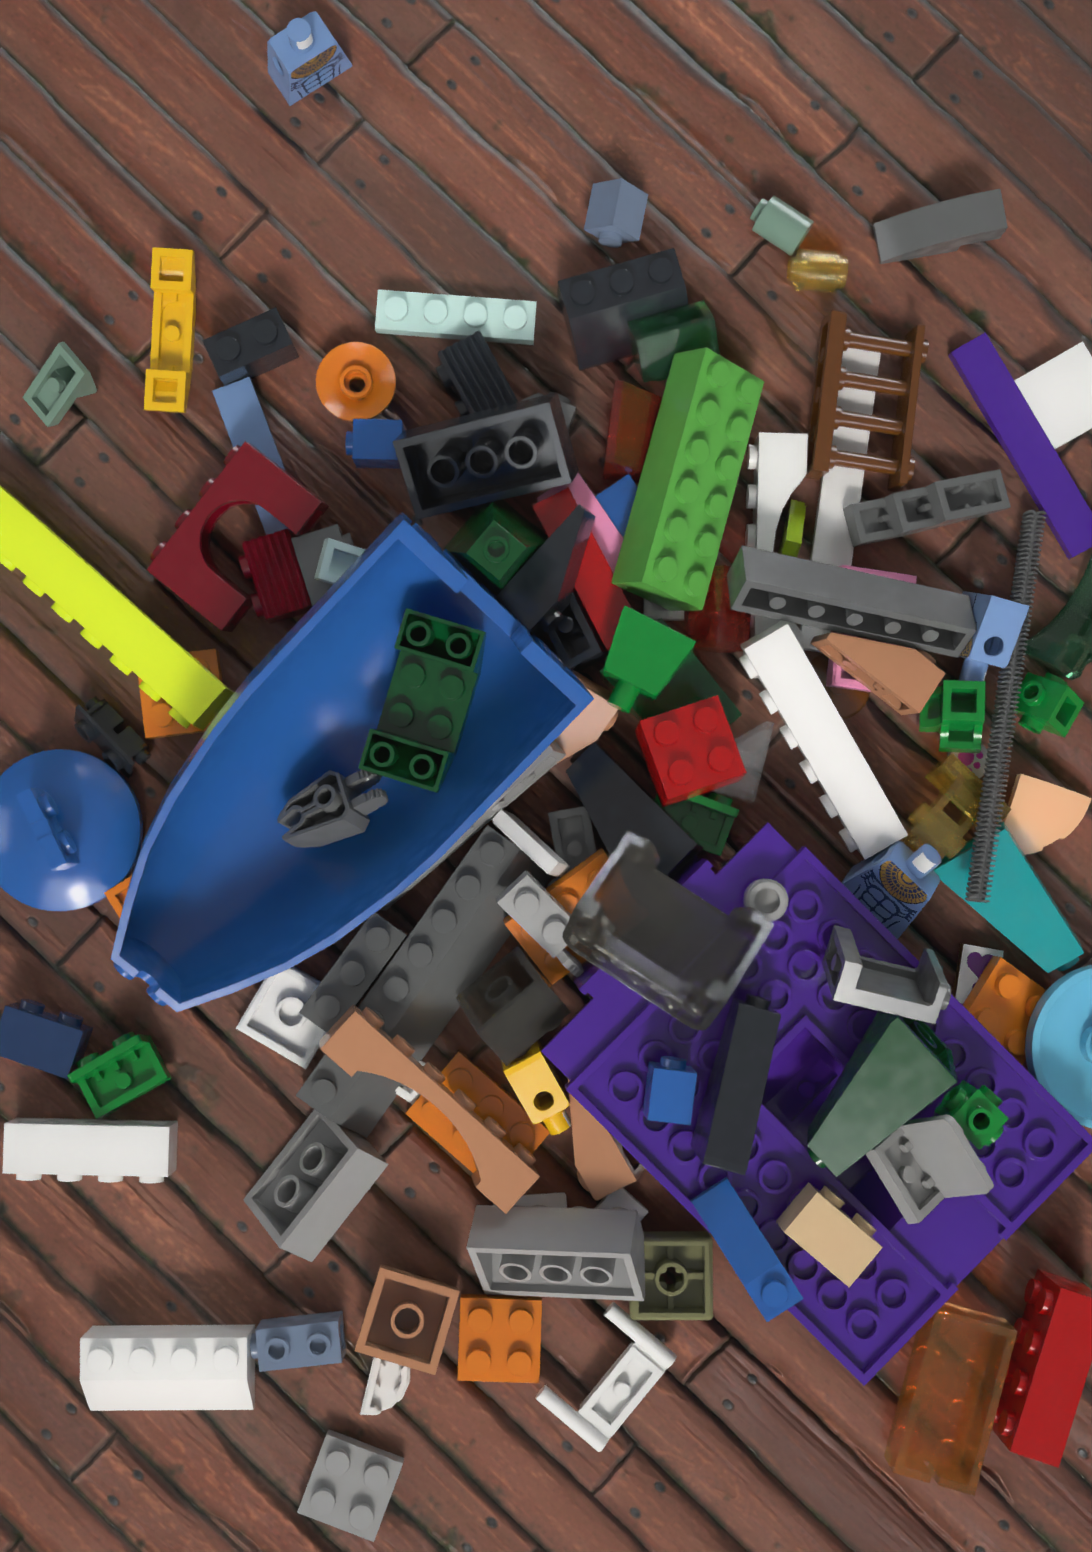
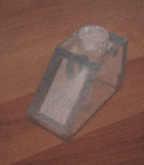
M765 721L735 739L747 773L739 782L710 792L747 803L755 801L774 726L773 722Z

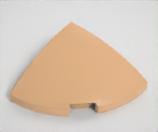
M1017 774L1006 813L1001 814L1003 816L1000 817V820L1005 823L1024 855L1042 851L1043 847L1058 839L1066 838L1083 819L1092 798L1037 778Z

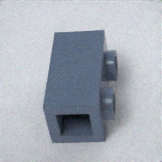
M343 1311L262 1319L255 1329V1333L251 1334L250 1339L252 1359H258L259 1372L342 1363L346 1354Z

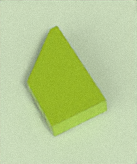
M791 499L778 549L779 554L792 557L798 556L802 544L806 511L805 502Z

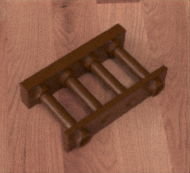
M831 310L821 321L808 428L807 474L804 478L819 480L829 472V469H833L834 466L889 474L887 490L895 492L912 479L915 469V458L910 456L921 364L926 360L929 348L928 340L924 339L926 325L917 324L905 335V340L851 332V328L846 327L847 312ZM852 348L903 356L900 379L846 371V367L841 366L843 351ZM843 387L897 395L896 419L844 411L841 406L837 405L838 390L841 391ZM840 426L892 434L894 436L891 458L837 450V446L832 445L834 430H837Z

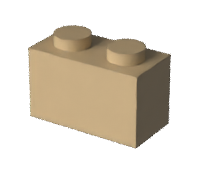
M808 1182L776 1222L784 1233L845 1285L850 1287L883 1248L873 1238L877 1230L858 1213L852 1219L840 1208L845 1202L828 1187L824 1186L819 1191Z

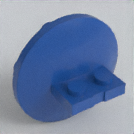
M55 749L27 756L14 763L0 775V887L21 903L37 909L70 911L100 902L107 898L104 892L127 879L136 864L141 850L143 820L136 795L119 772L105 761L90 754L74 750Z

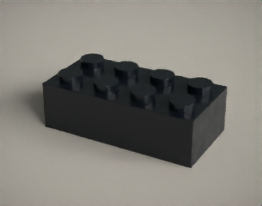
M558 392L405 430L393 441L417 520L572 483L579 472Z

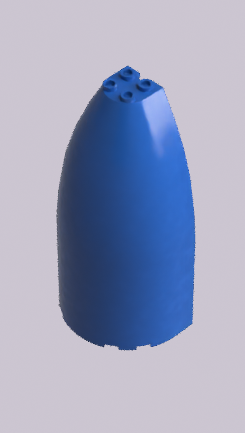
M400 513L251 671L214 717L172 780L144 838L127 889L111 960L115 969L123 977L129 980L139 977L148 983L149 987L146 989L148 995L161 1006L169 1005L176 1012L232 994L281 973L340 940L402 893L438 861L594 700L593 696L567 666H563V663L556 657L557 655L536 634L533 633L531 636L530 631L495 598L496 595L447 549L442 551L438 546V542L417 523L411 526L412 520L404 513ZM406 608L487 632L481 675L457 754L439 792L436 793L381 776L382 778L379 783L362 792L363 794L372 789L382 788V790L385 789L388 796L386 805L368 814L370 822L365 832L321 847H295L282 840V836L290 829L278 823L277 818L289 799L329 770L340 773L344 777L361 771L358 767L370 728L377 729L400 650L395 649L394 646Z

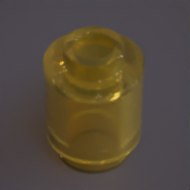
M798 249L796 256L790 257L788 260L787 281L793 282L794 290L834 292L835 288L843 289L845 287L848 275L847 256H839L837 251Z

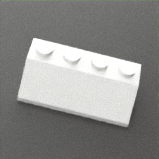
M255 1325L92 1326L80 1338V1383L90 1411L254 1410L255 1359L251 1357L250 1339L251 1334L255 1333Z

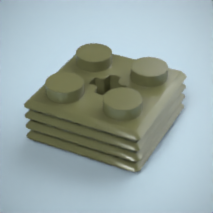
M707 1231L643 1232L644 1301H629L631 1319L711 1320L713 1318V1240L710 1233ZM667 1267H675L676 1272L681 1273V1276L674 1277L673 1284H666L665 1277L660 1276L661 1273L667 1271Z

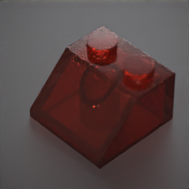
M615 380L603 471L604 480L619 481L629 474L633 481L639 484L661 405V396L627 382Z

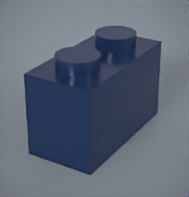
M21 999L20 1003L5 1005L0 1019V1056L68 1079L67 1075L78 1069L76 1063L84 1057L93 1027L82 1024L84 1018L76 1014L60 1011L59 1016L45 1012V1005L37 1001Z

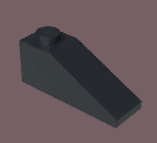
M580 504L495 597L530 632L542 635L544 631L546 633L552 631L562 621L564 617L562 612L569 605L596 517Z

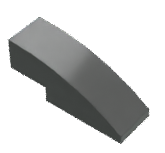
M995 189L920 207L874 223L872 227L879 263L885 264L954 252L961 245L1000 239L1008 225L1001 189Z

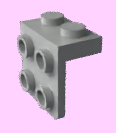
M947 1114L908 1120L866 1153V1156L908 1224L920 1223L944 1198L987 1194L994 1187L985 1165L979 1160L964 1135L962 1127L952 1116Z

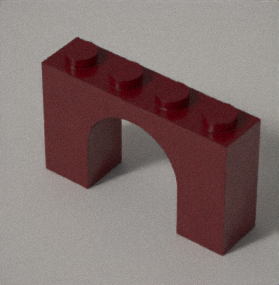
M246 441L242 446L236 445L227 454L224 460L225 468L217 478L212 477L204 484L199 492L201 497L199 502L192 510L187 509L178 518L174 526L177 529L168 542L163 541L154 549L150 556V560L153 562L146 569L217 628L227 632H232L253 603L251 596L228 579L218 569L213 560L210 547L211 535L221 516L230 509L240 505H259L296 535L301 536L311 531L329 507L258 448Z

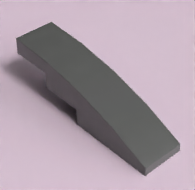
M998 469L937 481L926 487L892 493L885 498L850 504L843 508V513L852 545L857 547L1006 510L1011 505L1001 470Z

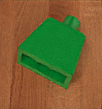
M624 606L603 670L604 676L617 682L607 703L629 714L639 694L655 701L689 657L696 641Z

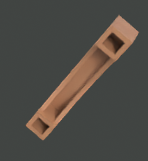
M353 1004L319 1040L320 1050L351 1077L357 1071L384 1076L413 1089L434 1104L457 1128L473 1155L477 1170L471 1177L475 1187L507 1214L540 1177L533 1165L537 1159L522 1144L518 1143L513 1147L503 1138L507 1132L490 1116L485 1120L480 1118L473 1111L476 1104L463 1091L458 1089L455 1093L451 1092L443 1084L446 1077L434 1065L427 1062L422 1066L412 1057L415 1049L404 1038L397 1034L392 1039L383 1031L381 1027L385 1023L374 1011L367 1006L361 1011Z

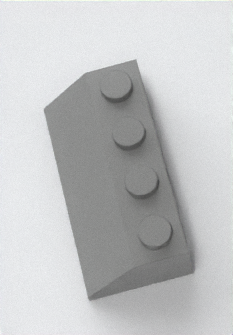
M495 1204L492 1206L476 1205L466 1248L485 1294L644 1301V1233L637 1210H628L621 1207L613 1209H588L582 1206L552 1208L534 1205L532 1207L513 1206L505 1214Z

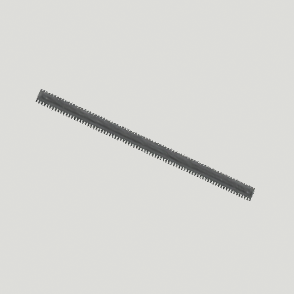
M1026 511L1023 513L1022 525L1020 526L1022 530H1020L1021 534L1018 540L1019 548H1017L1018 553H1016L1017 562H1015L1016 567H1014V581H1012L1010 601L1028 605L1029 609L1009 663L1005 669L1000 668L1001 671H999L1000 675L997 681L999 685H997L998 690H996L998 695H995V709H993L994 714H992L994 719L991 720L993 724H991L992 729H990L991 733L989 734L991 738H989L990 743H988L989 748H987L989 753H986L988 757L986 761L988 763H985L987 768H984L985 773H983L985 776L982 783L983 787L981 788L983 792L980 793L982 797H980L981 802H979L981 807H978L980 812L977 813L979 816L977 820L979 822H976L978 827H975L977 832L974 833L977 837H974L976 842H973L975 847H972L974 852L971 853L974 857H971L973 862H970L972 867H969L971 872L968 873L971 877H968L970 882H967L969 887H966L968 892L965 893L967 896L965 900L987 903L990 901L985 900V898L991 897L986 895V893L992 891L987 890V888L992 887V885H988V882H993L988 877H994L989 872H994L990 867H995V865L990 863L996 862L991 857L997 856L992 854V852H997L993 847H998V845L993 843L999 842L994 837L1000 836L995 834V832H1000L996 827H1001V825L996 823L1002 822L997 817L1003 816L998 814V812H1003L999 807H1004L999 802H1005L1000 797H1005L1001 793L1006 792L1002 788L1007 787V785L1002 783L1008 781L1003 779L1008 777L1004 773L1009 772V770L1004 768L1010 767V765L1005 763L1011 761L1006 759L1011 757L1007 753L1012 752V750H1007V748L1013 747L1008 744L1013 742V740H1009L1014 737L1010 734L1015 733L1014 730L1010 729L1016 727L1011 724L1016 723L1014 718H1017V716H1014V714L1018 713V711H1014L1018 706L1014 705L1019 703V701L1015 700L1020 699V697L1015 695L1021 693L1018 691V689H1021L1019 684H1022L1019 680L1023 679V677L1019 676L1023 672L1019 671L1024 670L1021 665H1025L1022 660L1026 659L1023 658L1026 655L1023 652L1027 650L1024 646L1028 645L1025 643V641H1028L1026 636H1029L1026 632L1030 631L1027 629V627H1030L1028 622H1031L1028 618L1032 617L1029 613L1032 612L1030 608H1033V606L1030 604L1034 603L1031 599L1035 597L1032 594L1035 593L1033 589H1036V587L1033 585L1037 584L1034 580L1037 579L1035 575H1038L1035 571L1039 570L1036 566L1039 565L1037 561H1040L1037 557L1041 556L1038 552L1041 551L1039 547H1042V544L1039 543L1043 542L1040 538L1043 537L1041 533H1044V530L1041 529L1045 528L1042 525L1045 523L1043 519H1046L1043 516L1046 514L1044 511Z

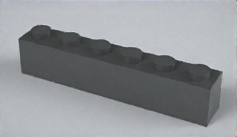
M743 545L727 573L730 608L735 611L957 658L977 631L969 595Z

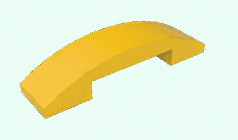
M153 247L150 288L154 291L150 369H146L144 410L186 413L195 340V254L193 250Z

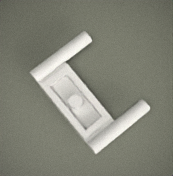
M615 1302L608 1306L604 1316L635 1342L629 1344L580 1404V1409L578 1411L573 1409L546 1385L539 1390L535 1397L536 1400L598 1452L603 1450L609 1439L677 1358L673 1351L640 1323L632 1320L630 1315Z

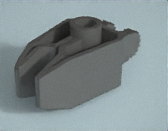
M361 769V771L344 777L340 773L329 770L289 799L282 809L277 821L290 829L282 836V840L295 847H321L365 832L370 822L368 814L379 809V807H383L388 802L387 793L382 788L372 789L362 794L365 790L379 783L382 778L381 775Z

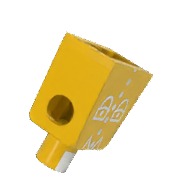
M534 1032L499 1051L502 1068L531 1122L538 1124L543 1121L550 1135H557L571 1126V1120L565 1111L570 1106V1103L550 1060L541 1052L543 1047Z

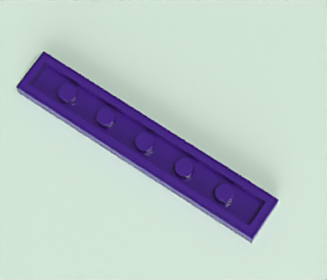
M986 332L952 351L948 357L1039 511L1046 512L1043 515L1046 517L1045 521L1068 560L1091 548L1092 511Z

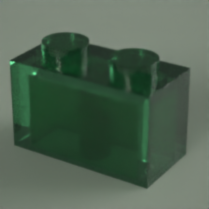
M704 300L627 322L634 364L644 383L667 379L674 354L707 347L720 355L715 318Z

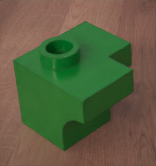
M943 680V684L935 689L919 713V732H939V752L980 753L982 730L985 721L986 681Z

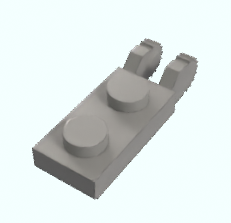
M525 870L496 897L497 903L553 958L556 956L562 965L576 977H579L584 972L580 961L565 949L574 939L585 953L595 960L603 955L602 950L584 932L582 925L528 871Z

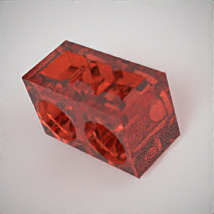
M714 566L703 610L689 611L686 636L696 641L693 649L713 653H742L743 650L740 644L749 640L751 614L731 610L727 573L731 566Z

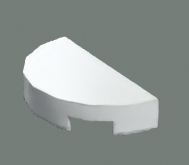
M373 1357L360 1415H378L381 1411L392 1408L399 1402L410 1383L411 1368Z

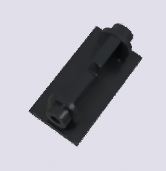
M97 696L90 699L84 706L88 711H85L80 705L76 706L74 717L76 722L74 724L75 729L88 743L93 741L103 751V759L117 772L121 770L129 779L133 773L134 762L136 761L139 765H142L151 757L152 754L148 751L149 745L130 726L120 734L114 731L124 722V719L105 699L100 700Z

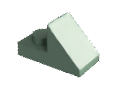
M59 342L22 398L47 427H51L61 422L76 398L94 394L97 392L90 371L65 342Z

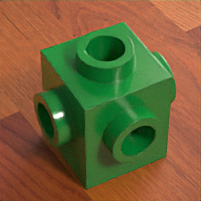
M1028 672L1022 684L1019 685L1021 689H1018V691L1021 693L1015 695L1020 697V699L1015 700L1019 701V703L1014 705L1018 706L1014 710L1018 711V713H1015L1020 718L1018 724L1036 734H1040L1042 730L1065 738L1084 702L1068 686V683L1060 677L1050 673H1046L1044 677Z
M964 1080L948 1091L942 1103L935 1110L938 1115L947 1114L952 1116L962 1127L969 1143L979 1150L984 1145L988 1146L994 1143L1000 1137L1004 1129L1003 1125L1009 1119L998 1108L1003 1103L1002 1100L988 1087L982 1085L977 1089Z

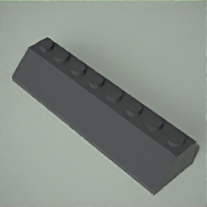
M488 825L358 1007L361 1011L366 1006L374 1011L385 1023L381 1029L392 1039L397 1034L404 1038L415 1049L412 1057L418 1062L424 1058L511 934L503 920L509 914L497 903L496 897L525 870L543 887L552 876L541 869L518 846ZM325 1054L298 1091L296 1097L330 1121L367 1138L397 1096L395 1090L398 1086L403 1087L404 1085L387 1077L357 1071L351 1077Z

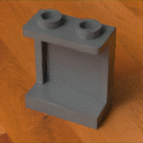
M834 925L822 961L834 1001L936 1024L940 1009L945 1010L949 1004L951 986L946 980L943 968L940 966L934 950L924 948L917 968H909L860 956L851 929Z

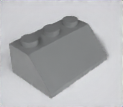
M314 1109L243 1200L279 1248L312 1262L389 1164L360 1134L330 1121Z

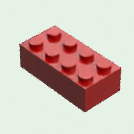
M1037 1269L1035 1278H1031L1027 1283L1024 1300L1027 1304L1023 1317L1018 1318L1014 1324L1012 1331L1013 1349L1010 1358L1006 1357L1001 1365L1000 1381L1002 1384L998 1397H993L990 1401L987 1418L990 1421L989 1426L1010 1452L1059 1468L1092 1362V1290L1085 1284Z

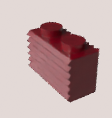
M283 529L251 539L250 541H244L242 546L245 554L238 556L245 578H253L257 590L256 593L251 594L255 612L258 617L265 616L266 621L270 624L305 614L312 608L291 540L294 537L289 529Z

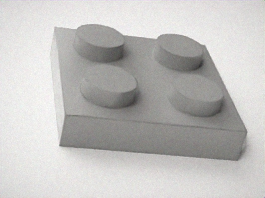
M328 1429L297 1513L374 1542L401 1471L404 1458Z

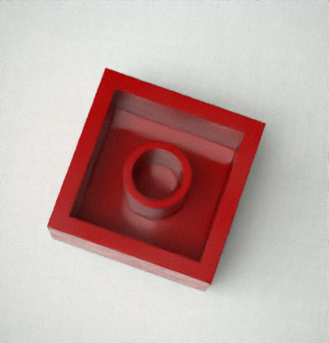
M718 695L641 720L635 729L662 807L739 782L747 773Z

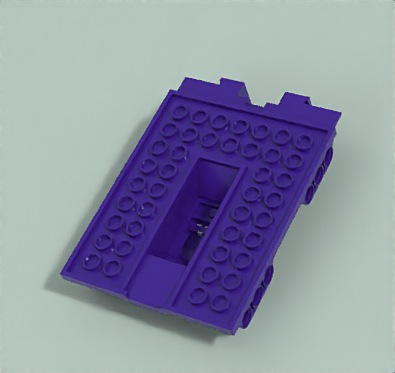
M767 822L716 874L711 870L713 865L708 860L696 856L663 889L666 894L675 898L690 914L686 917L687 921L677 931L673 930L648 955L649 959L638 970L635 968L630 972L607 947H604L602 949V956L597 960L591 958L583 966L584 972L579 977L575 975L572 977L577 988L584 995L589 993L593 998L541 1049V1052L570 1080L565 1085V1089L708 1231L709 1229L692 1204L691 1199L727 1177L804 1298L787 1310L865 1386L958 1290L957 1285L1003 1238L1007 1240L1092 1153V1136L951 994L947 1008L945 1010L940 1009L936 1024L925 1023L952 1051L957 1083L910 1120L939 1116L935 1110L942 1103L948 1091L959 1085L962 1080L977 1089L982 1085L988 1087L1002 1100L1003 1103L998 1108L1009 1119L1004 1123L1003 1132L994 1143L988 1146L984 1145L981 1150L972 1144L970 1145L979 1160L985 1165L994 1187L987 1194L944 1198L920 1223L908 1224L866 1154L837 1177L827 1166L820 1168L807 1151L808 1127L878 1013L876 1010L832 999L822 961L834 925L851 929L860 956L909 968H917L919 961L806 847L802 846L796 851ZM762 878L777 881L785 888L788 895V906L785 913L779 919L772 922H762L750 916L746 911L743 902L744 893L747 887L755 880ZM746 994H751L770 1000V1008L780 1013L781 1018L746 1175H741L702 1164L690 1144L732 998L745 1001ZM661 1056L679 1057L686 1059V1065L692 1066L697 1072L691 1125L646 1119L643 1113L649 1061L660 1062ZM808 1182L819 1191L824 1186L828 1187L845 1202L840 1208L851 1219L858 1213L877 1230L873 1238L883 1248L850 1287L845 1285L784 1233L776 1222Z

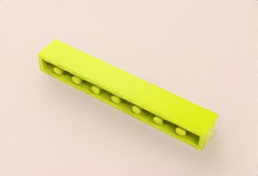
M0 485V563L10 571L17 567L23 572L26 577L22 582L39 597L46 593L52 598L55 603L51 608L65 621L71 623L75 619L82 625L84 629L80 634L95 648L100 649L104 645L111 651L113 655L109 659L110 662L127 676L133 671L143 681L140 683L139 688L156 702L162 697L170 704L172 708L168 713L186 729L192 724L204 730L234 692Z

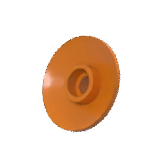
M349 342L335 347L322 359L316 374V389L324 407L337 418L353 422V419H373L380 415L391 403L396 389V375L392 363L381 350L367 343ZM361 380L365 383L362 391L354 392L350 389L352 382Z

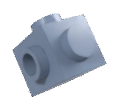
M622 178L594 183L584 230L599 238L598 242L607 247L618 248L622 246V243L639 241L648 194Z

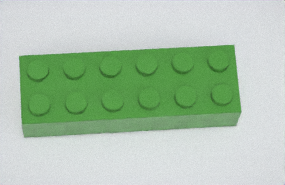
M707 347L674 354L611 582L670 611L703 610L764 381Z

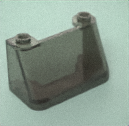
M627 831L575 906L563 931V940L575 953L683 1024L693 1029L706 1030L729 1000L774 927V924L766 920L760 911L752 907H736L731 910L729 915L725 914L657 870L660 858L655 845L648 839L637 837L630 831Z

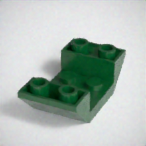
M406 608L394 646L395 649L400 650L377 729L370 728L359 769L429 791L439 792L457 754L481 675L487 632Z

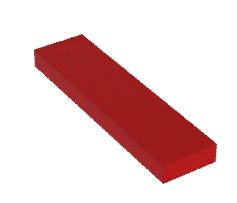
M569 487L532 505V509L547 538H549L578 504ZM591 531L574 590L608 652L624 606L629 608L631 606L622 589L611 583L613 572Z

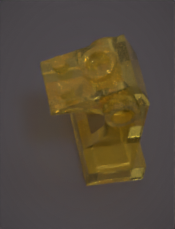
M953 753L933 766L925 776L940 793L930 806L923 802L909 815L907 820L911 823L904 827L908 836L901 840V842L907 847L910 846L914 851L924 844H929L938 851L941 859L945 855L949 859L953 858L967 843L963 836L973 824L976 825V822H979L977 820V817H979L977 813L980 812L978 810V807H981L979 805V802H981L980 797H982L980 793L983 792L981 790L983 782ZM949 801L963 813L958 824L942 811ZM999 802L1004 807H999L1003 812H998V814L1003 816L997 817V819L1004 820L1012 809L1005 802Z

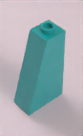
M1003 821L998 823L1001 827H996L1000 832H995V834L1000 836L994 837L999 842L993 843L998 845V847H993L997 852H992V854L997 856L991 857L996 862L990 863L995 865V867H990L994 872H989L994 877H988L993 882H988V885H992V887L987 888V890L992 891L986 893V895L991 897L985 898V900L990 902L965 900V897H967L965 893L968 892L966 887H969L967 882H970L968 877H971L968 874L971 872L969 867H972L970 862H973L971 857H974L971 854L974 852L972 847H975L973 842H976L974 838L941 856V863L933 869L940 880L1047 973L1055 969L1064 971L1079 961V956L1084 954L1080 941Z

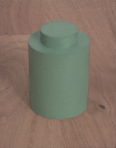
M775 195L769 201L762 198L750 217L755 222L752 231L791 257L798 250L814 224L813 220Z

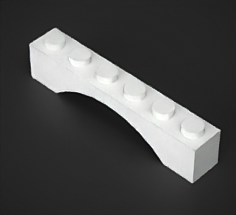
M759 432L754 445H748L747 469H754V483L747 485L746 508L753 509V524L746 525L745 546L773 552L775 531L782 509L792 492L807 474L808 434ZM744 612V628H750V638L781 621ZM785 621L804 651V634L795 623Z

